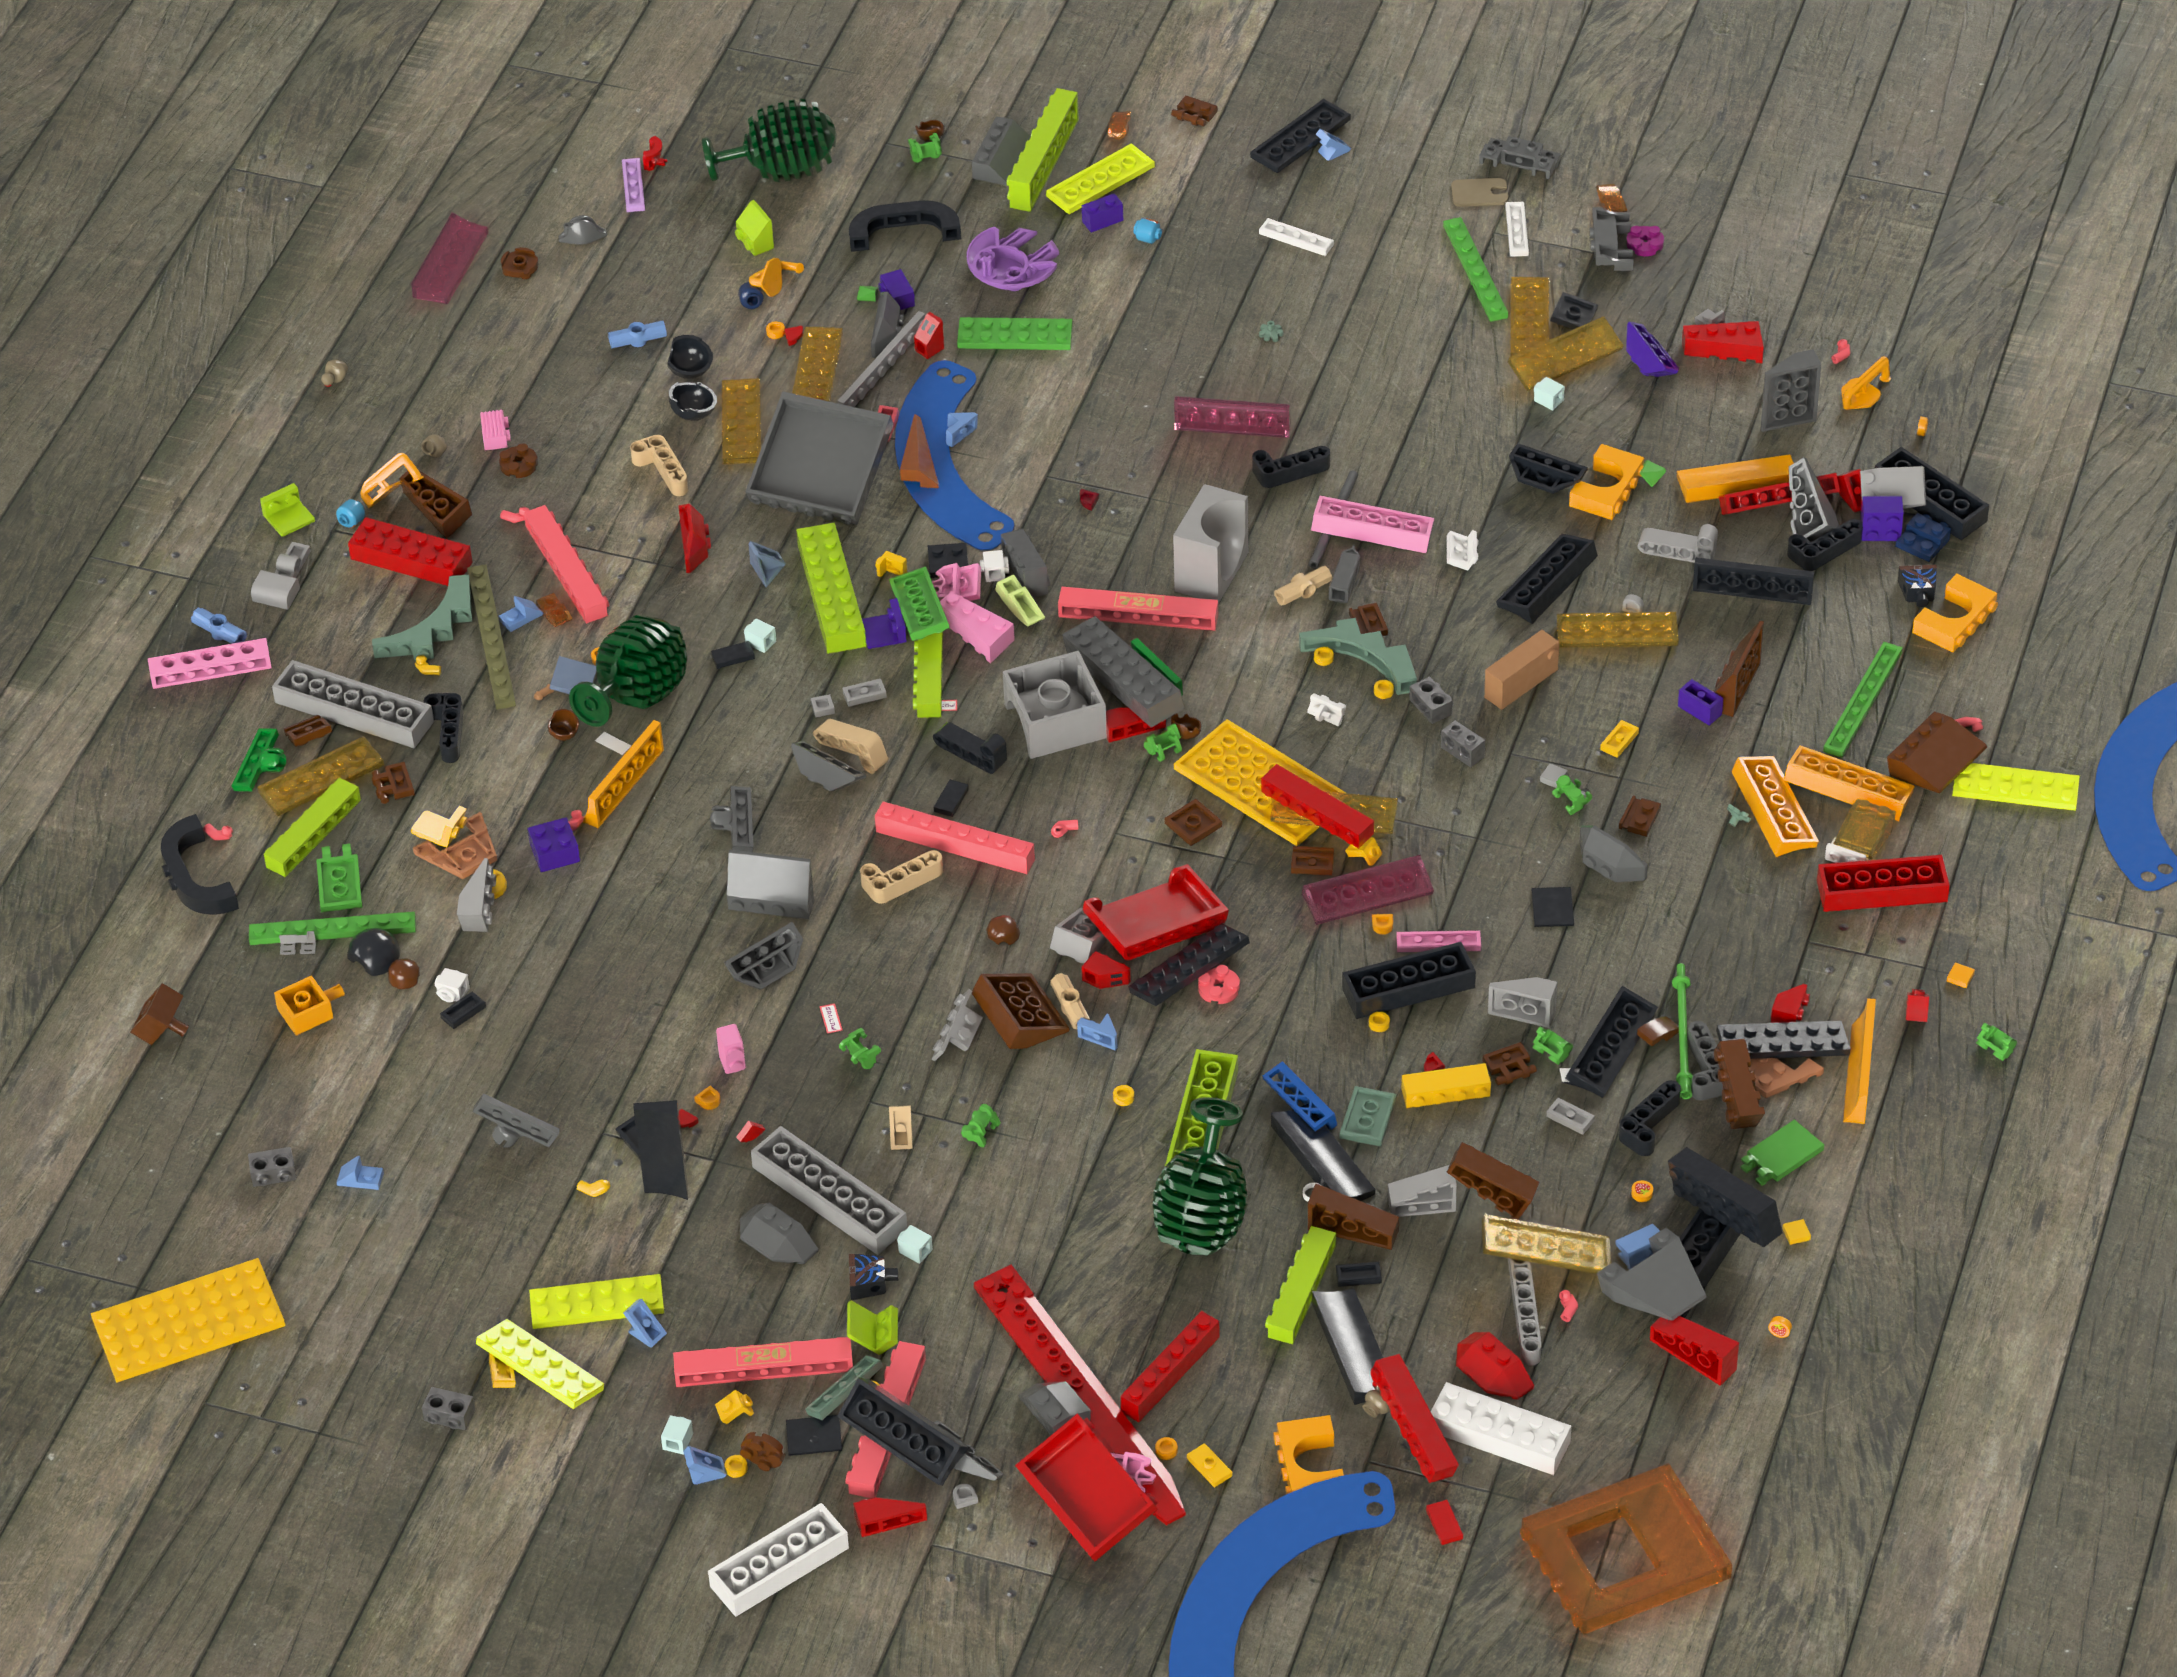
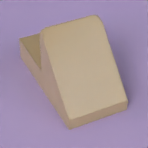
M911 1105L889 1106L891 1150L912 1149Z

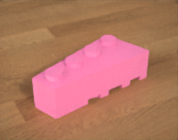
M949 592L940 601L950 629L955 633H959L966 643L972 644L975 647V651L979 654L982 653L989 663L993 662L1014 641V624L953 592Z

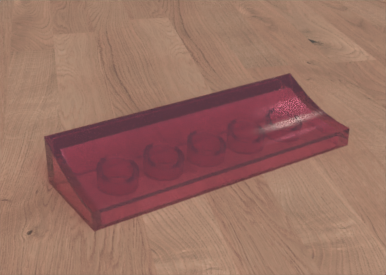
M452 212L411 283L413 298L448 304L486 238L488 227L467 221Z
M1175 396V430L1289 438L1291 419L1290 405Z
M1421 855L1303 885L1301 895L1313 916L1315 924L1318 925L1431 895L1434 889Z

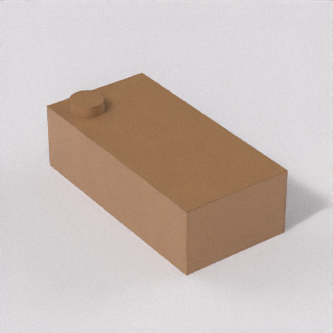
M1540 630L1485 669L1484 698L1502 710L1558 670L1559 641L1545 631Z

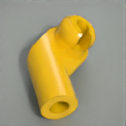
M420 655L416 657L415 667L422 674H441V666L429 665L426 662L427 658Z
M581 1180L577 1185V1190L591 1197L602 1195L610 1189V1183L607 1180H598L591 1184Z

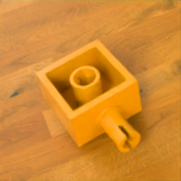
M311 975L274 992L278 1011L294 1034L299 1035L333 1019L331 1001L345 996V993L340 984L323 991Z

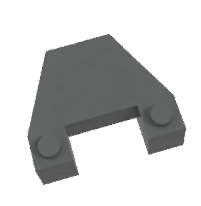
M1664 1228L1649 1238L1653 1255L1628 1271L1617 1263L1612 1262L1597 1272L1602 1293L1614 1302L1672 1321L1707 1297L1680 1238L1669 1229Z

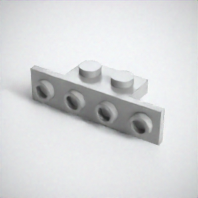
M970 989L963 995L959 994L955 999L954 1005L956 1007L947 1016L949 1022L942 1028L940 1032L942 1037L935 1043L932 1049L935 1051L932 1056L933 1061H936L944 1053L949 1042L963 1051L969 1048L983 1018L966 1007L972 993Z

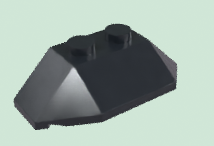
M1519 443L1509 454V459L1518 482L1553 494L1579 483L1588 470L1586 466Z

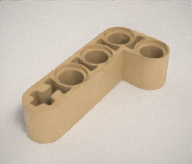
M653 435L631 444V458L635 466H645L654 463L673 495L684 496L688 493L687 475L663 436Z
M827 719L813 732L815 739L820 744L858 755L863 768L870 774L875 773L888 761L883 742L879 735L873 731L833 719Z
M932 850L885 873L875 864L868 863L860 869L861 886L876 903H886L941 876L943 873V861L941 853Z

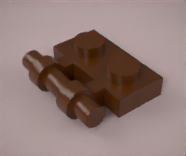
M1185 95L1177 105V110H1172L1171 116L1177 117V120H1186L1191 122L1192 125L1204 127L1206 121L1209 122L1218 112V106Z
M405 762L385 766L386 772L380 773L378 770L372 772V783L377 789L376 795L381 803L386 804L389 801L388 796L392 794L395 800L415 795ZM389 782L390 785L384 786V783Z
M1521 1042L1483 1055L1482 1061L1486 1063L1490 1074L1500 1073L1501 1075L1495 1078L1497 1086L1501 1084L1508 1085L1513 1083L1515 1079L1521 1077L1525 1079L1530 1077V1074L1537 1072L1534 1064L1526 1065V1063L1530 1062V1055ZM1515 1067L1518 1068V1070H1515V1071H1513V1072H1509V1069H1512V1068H1515Z

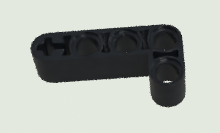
M1317 446L1275 460L1264 450H1257L1252 454V471L1259 483L1265 488H1273L1327 471L1330 468V449L1326 446Z
M1851 519L1813 542L1799 534L1791 535L1788 539L1787 556L1803 570L1814 571L1862 542V522L1857 519Z
M457 693L428 694L424 697L423 701L432 706L433 719L441 720L439 744L442 760L446 763H454L460 757L464 714L461 696Z
M946 722L933 735V740L939 747L987 773L993 774L1007 761L1006 742L999 734L995 733L985 741L951 722Z
M1673 1080L1664 1082L1624 1116L1619 1124L1620 1142L1638 1155L1650 1156L1653 1154L1655 1133L1652 1128L1680 1104V1084Z

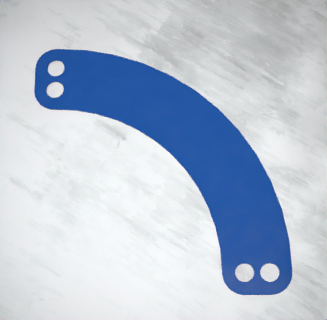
M937 361L931 364L916 381L899 413L895 433L897 465L900 470L914 414H917L923 424L939 488L920 487V482L903 481L920 508L938 526L976 549L991 550L1001 544V534L1014 530V522L1009 516L982 501L967 487L954 467L949 446L946 444L948 414L955 413L964 396L975 385L976 375L970 369L952 361ZM946 368L951 373L946 377H941L937 375V371ZM957 375H962L966 378V381L956 384L952 379ZM998 521L1003 523L1004 527L1001 530L995 531L990 528V524ZM982 533H989L993 536L989 542H982L978 537Z
M2177 682L2145 700L2122 721L2108 741L2096 773L2094 787L2095 811L2101 834L2119 868L2134 886L2145 891H2156L2177 881V856L2169 848L2160 832L2153 810L2152 799L2153 784L2158 767L2166 753L2177 741ZM2169 864L2172 866L2173 872L2162 874L2158 871V866ZM2143 872H2152L2156 875V879L2152 882H2146L2141 878V874Z
M1369 1471L1343 1475L1313 1483L1284 1495L1261 1508L1239 1524L1218 1544L1202 1564L1186 1592L1177 1614L1171 1638L1169 1677H1234L1235 1647L1239 1631L1248 1609L1264 1585L1285 1564L1318 1543L1356 1530L1381 1527L1388 1524L1395 1515V1501L1390 1480L1382 1473ZM1371 1482L1376 1483L1380 1486V1493L1376 1496H1368L1364 1492V1486ZM1372 1502L1380 1503L1383 1506V1512L1378 1516L1370 1515L1366 1510L1368 1504Z

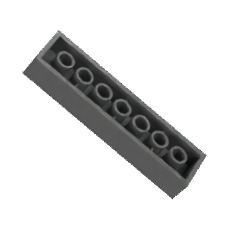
M1096 616L1062 634L1066 652L1071 653L1079 650L1090 674L1150 727L1185 709L1180 690Z

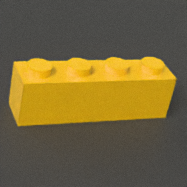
M1486 1063L1402 1075L1401 1089L1406 1108L1489 1097L1491 1081Z

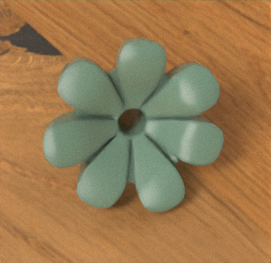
M1268 321L1267 325H1261L1259 337H1264V341H1270L1272 338L1273 342L1279 341L1278 336H1283L1284 333L1279 324L1275 325L1274 321Z
M1731 804L1728 805L1727 810L1732 815L1728 822L1730 825L1736 827L1739 820L1746 822L1751 820L1748 817V813L1741 812Z

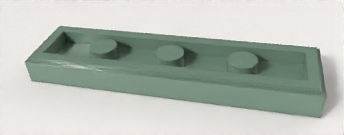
M866 1355L805 1409L807 1414L823 1420L847 1399L858 1378L870 1379L883 1367L881 1360Z

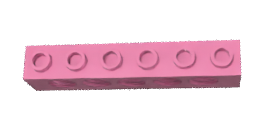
M266 638L148 658L153 689L271 668Z

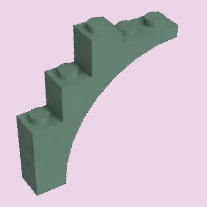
M469 575L449 576L448 589L444 599L428 618L416 626L391 636L372 639L374 658L414 655V660H416L417 656L422 655L427 659H434V642L453 640V623L472 622Z
M1356 618L1336 621V627L1299 633V648L1301 652L1315 651L1319 647H1328L1333 652L1361 659L1384 674L1393 683L1397 695L1410 693V686L1417 683V677L1406 645L1386 648L1381 631L1361 634Z

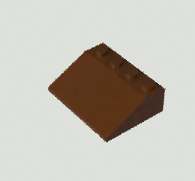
M1759 621L1738 644L1736 650H1732L1729 664L1726 663L1724 665L1722 677H1718L1716 681V689L1711 690L1723 698L1722 714L1734 717L1761 664L1764 621Z
M1934 711L1887 756L1889 774L1894 778L1940 794L1987 748V744L1952 717Z
M1031 973L981 974L972 990V995L977 1003L981 1006L1009 1049L1029 1048L1065 1034L1070 1030Z

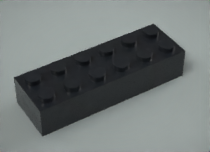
M1903 447L1898 448L1875 465V468L1923 466L1926 505L1911 508L1922 515H1929L1935 522L1946 523L1951 528L1950 534L1961 541L1988 521V503Z
M1462 942L1342 972V990L1356 1019L1370 1016L1374 1012H1386L1473 989L1476 982V971Z
M1688 1147L1668 1160L1673 1191L1678 1197L1686 1199L1691 1205L1699 1207L1707 1215H1712L1722 1224L1728 1225L1738 1234L1741 1233L1749 1238L1751 1242L1757 1243L1762 1247L1767 1246L1783 1233L1777 1204L1774 1199Z

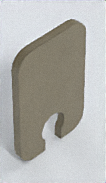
M1502 178L1455 180L1451 183L1453 204L1458 207L1504 205L1508 202V193L1493 194L1491 191L1493 189L1507 190V183Z

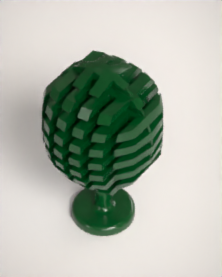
M800 98V106H797L795 99L789 100V107H786L784 101L779 102L777 110L774 104L768 105L767 115L762 107L757 110L759 119L757 122L754 121L753 116L748 118L750 131L748 135L747 133L744 135L743 146L715 152L711 140L708 137L702 138L703 152L712 181L719 179L718 163L747 157L751 165L760 170L763 178L769 179L768 173H770L775 182H780V175H783L785 182L792 180L791 174H794L796 179L802 178L803 171L807 177L813 175V166H815L818 174L823 171V159L826 160L827 165L832 162L830 153L832 146L835 147L837 138L833 121L828 115L821 112L817 102H811V108L808 106L807 100Z
M635 615L615 627L614 631L604 638L597 651L596 671L598 672L597 678L598 683L601 684L600 687L591 682H580L569 693L570 706L575 715L585 724L599 727L607 723L611 718L612 704L609 698L623 705L647 709L669 696L670 692L674 691L676 686L678 687L687 668V649L685 640L682 639L683 634L680 627L670 625L667 621L644 615Z
M1212 1097L1195 1099L1191 1102L1190 1112L1193 1117L1207 1124L1203 1147L1192 1146L1171 1159L1163 1168L1162 1174L1159 1175L1153 1193V1218L1155 1227L1158 1228L1157 1233L1160 1241L1170 1244L1181 1252L1190 1255L1207 1256L1224 1247L1238 1232L1247 1208V1184L1245 1175L1242 1174L1243 1169L1240 1161L1216 1149L1220 1126L1238 1124L1242 1119L1243 1111L1238 1105L1230 1101Z

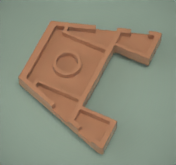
M481 812L467 819L466 827L473 834L444 850L439 851L429 840L413 847L416 856L461 879L474 874L484 858H488L489 864L497 861V855Z
M1777 1058L1751 1059V1067H1749V1071H1753L1756 1078L1754 1090H1759L1760 1095L1765 1098L1783 1092L1795 1083L1799 1082L1802 1084L1814 1075L1816 1077L1821 1076L1824 1070L1823 1067L1810 1058L1795 1070Z

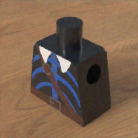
M1937 565L1899 566L1898 584L1907 602H1917L1919 607H1926L1929 601L1935 599Z
M849 1254L851 1300L883 1295L886 1293V1281H899L898 1268H885L883 1256Z

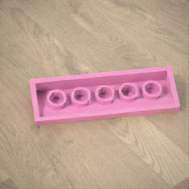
M1319 496L1311 531L1426 553L1434 518Z

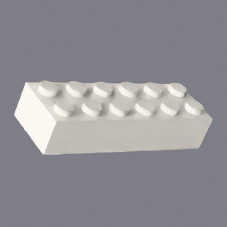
M1447 1382L1431 1410L1444 1437L1552 1475L1555 1474L1571 1442V1425Z
M820 1503L708 1570L710 1587L736 1617L849 1549L847 1531L827 1508Z

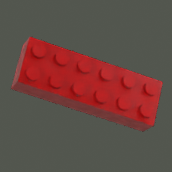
M365 517L348 542L351 560L446 586L449 584V576L465 575L467 568L473 563L469 545Z
M1942 855L1818 864L1817 884L1824 912L1948 902L1950 885Z

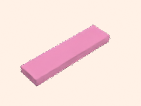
M1480 931L1397 932V952H1423L1457 942H1462L1466 951H1481Z

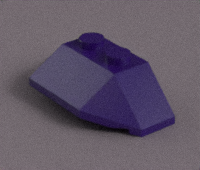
M1628 322L1626 351L1631 356V360L1638 365L1640 372L1645 376L1651 375L1656 377L1677 374L1679 367L1655 337L1646 330V327L1643 324Z

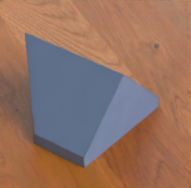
M750 541L748 544L750 564L764 586L767 587L786 563L777 551Z

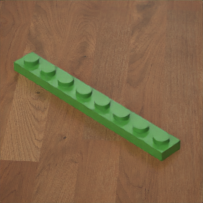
M1462 218L1444 220L1443 227L1489 321L1508 318V311Z
M1883 642L1825 743L1823 752L1843 758L1901 656L1903 647Z
M415 912L249 924L250 945L280 943L279 935H307V931H314L316 940L354 937L368 928H380L391 934L416 932Z

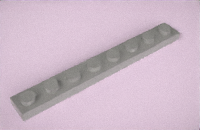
M918 311L839 398L838 404L855 407L865 397L866 393L875 386L876 382L905 353L910 344L914 343V336L925 318V313Z

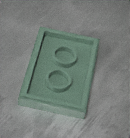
M1355 1086L1339 1138L1381 1147L1397 1094Z

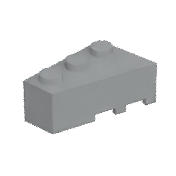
M1449 1165L1389 1183L1388 1202L1390 1213L1404 1217L1456 1212L1457 1183L1456 1179L1447 1173Z

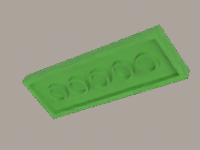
M960 317L957 347L964 349L1071 350L1073 323L1072 319Z
M926 567L889 579L912 641L923 639L933 633H941L945 629L950 628Z

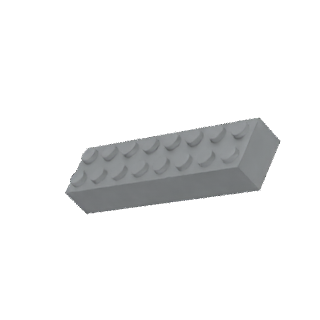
M294 660L289 663L272 686L275 703L314 716L320 715L321 718L323 717L326 720L411 748L417 746L434 722L432 706Z
M782 1126L751 1150L752 1167L875 1254L879 1255L898 1238L902 1231L907 1229L906 1212Z

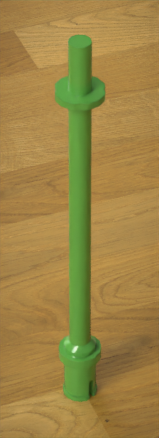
M1680 963L1677 964V976L1672 980L1673 987L1677 989L1680 1073L1677 1074L1676 1081L1681 1086L1680 1098L1690 1099L1692 1097L1691 1084L1693 1075L1689 1072L1686 989L1690 987L1691 982L1690 978L1685 976V965Z

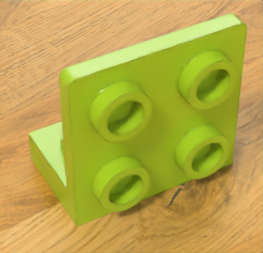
M294 483L260 499L263 516L281 537L315 522L314 516L300 502L298 487Z
M849 1301L847 1303V1337L874 1353L881 1355L898 1344V1308L890 1305L876 1315L854 1301Z

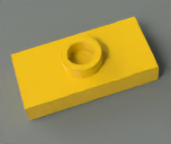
M489 1353L493 1388H515L514 1369Z
M1205 1443L1187 1454V1460L1214 1488L1232 1477V1471Z

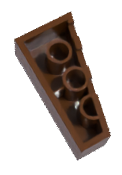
M409 471L405 472L399 478L403 493L445 539L472 516L468 499L421 471L419 472L424 478L415 482L412 481L413 477Z
M1745 1039L1720 1041L1716 1049H1714V1059L1719 1064V1082L1723 1084L1722 1100L1727 1105L1726 1120L1730 1123L1731 1129L1756 1127L1765 1115L1764 1107H1759V1100H1761L1759 1090H1754L1756 1078L1754 1072L1749 1071L1751 1059Z
M1463 1142L1454 1153L1447 1170L1448 1174L1467 1188L1473 1187L1476 1189L1478 1196L1482 1199L1488 1198L1496 1204L1495 1208L1501 1213L1503 1211L1511 1215L1510 1219L1517 1223L1532 1202L1539 1185V1181L1531 1176L1525 1175Z
M1316 1183L1308 1201V1230H1310L1311 1226L1336 1232V1237L1392 1250L1399 1232V1216Z

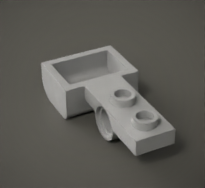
M292 542L287 552L279 555L275 573L261 570L252 585V601L288 610L300 590L299 581L296 577L311 552L310 546Z

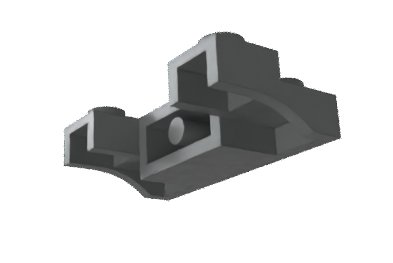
M1508 136L1506 141L1490 138L1488 144L1485 143L1479 155V164H1483L1485 159L1493 160V166L1497 167L1501 160V164L1532 170V175L1536 176L1538 170L1546 172V179H1550L1553 171L1560 164L1561 153L1543 150L1542 143Z
M1592 207L1593 227L1589 229L1590 239H1593L1590 241V249L1594 251L1596 265H1614V271L1633 270V250H1618L1617 233L1630 232L1629 212H1612L1602 207Z

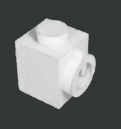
M1002 550L983 552V560H980L981 572L985 573L986 582L1001 581L1005 579V574L1009 573L1008 557H1003Z
M445 968L435 980L436 994L446 1002L459 1001L470 989L468 974Z

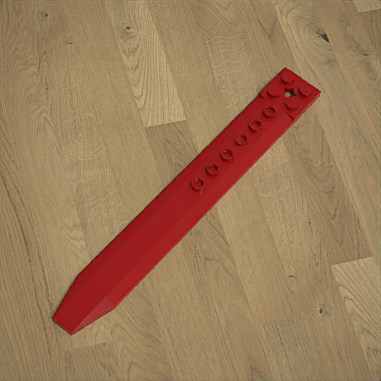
M1012 1264L974 1282V1289L1044 1382L1066 1381L1091 1410L1090 1422L1095 1427L1092 1431L1110 1453L1124 1455L1125 1452L1141 1454L1152 1459L1150 1465L1144 1469L1155 1474L1156 1479L1153 1484H1144L1142 1486L1145 1488L1146 1495L1151 1493L1158 1501V1504L1155 1505L1158 1510L1153 1515L1165 1525L1186 1516L1172 1476L1047 1314ZM1002 1288H1006V1289H1007V1292H1006V1293H1004L1003 1291H1000V1292H999V1290L1002 1289Z

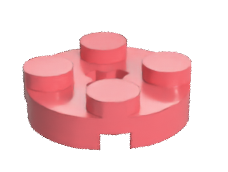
M1226 965L1212 968L1198 978L1199 994L1207 1002L1211 1003L1212 1000L1218 1001V1004H1226L1233 1001L1238 995L1240 979ZM1216 984H1223V987L1220 988V986H1215V985H1216Z

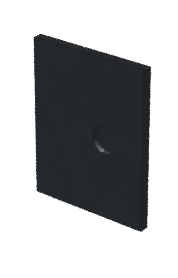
M1571 887L1531 888L1534 927L1574 926Z
M838 1415L826 1416L823 1420L815 1417L786 1420L788 1456L842 1451L840 1418L837 1417Z

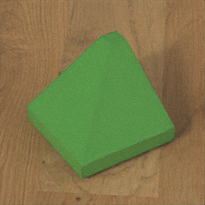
M860 286L857 300L876 301L878 287Z
M1646 460L1639 474L1652 487L1665 474L1666 469Z

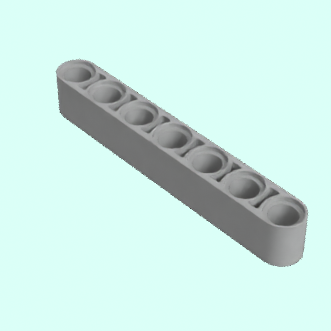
M1515 1232L1510 1234L1507 1240L1508 1267L1521 1360L1524 1364L1533 1366L1541 1360L1540 1329L1527 1238L1524 1234Z

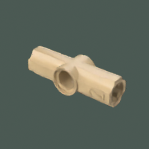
M1322 566L1306 575L1298 573L1292 578L1291 583L1275 590L1274 596L1281 606L1301 596L1309 598L1315 593L1317 588L1332 581V575L1326 566Z
M1063 973L1055 975L1050 980L1051 986L1061 1004L1062 1012L1067 1015L1073 1029H1077V1023L1080 1018L1090 1020L1080 1001L1079 992L1074 989L1068 975Z

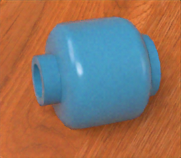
M1143 217L1136 221L1133 233L1136 234L1137 240L1153 244L1157 239L1161 238L1162 229L1158 221Z
M350 499L345 501L336 511L338 522L347 528L355 527L365 517L364 506L356 500Z

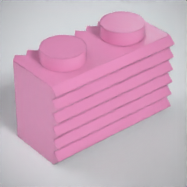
M503 410L481 412L484 449L508 448L507 441H511L509 429L505 430V428H509L508 416L504 417Z
M736 1024L717 1028L719 1058L725 1073L730 1074L744 1070L746 1067L743 1041Z

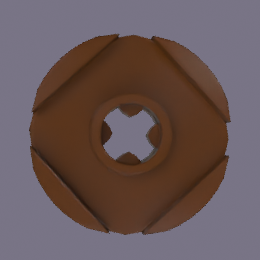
M515 248L514 252L510 253L507 251L501 258L503 274L515 278L529 279L539 265L538 257L529 248Z
M526 444L511 447L500 452L499 455L500 469L503 474L509 477L510 474L516 475V478L527 477L534 473L535 467L538 466L536 452L528 448Z
M750 1432L744 1437L740 1450V1455L743 1458L757 1464L759 1469L763 1471H770L771 1468H777L782 1464L786 1454H783V1446L778 1440L764 1433L762 1436H755L756 1432Z

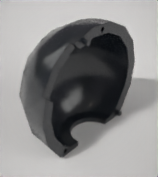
M681 335L673 338L667 363L668 368L675 375L684 379H694L702 376L710 368L713 361V352L709 345L702 338L695 335Z
M677 382L669 389V404L674 413L680 418L689 421H699L712 413L717 404V396L712 389L701 382Z
M368 928L355 935L351 940L347 958L353 963L355 961L359 962L371 976H378L388 972L392 962L399 959L401 950L397 939L391 933L380 928Z

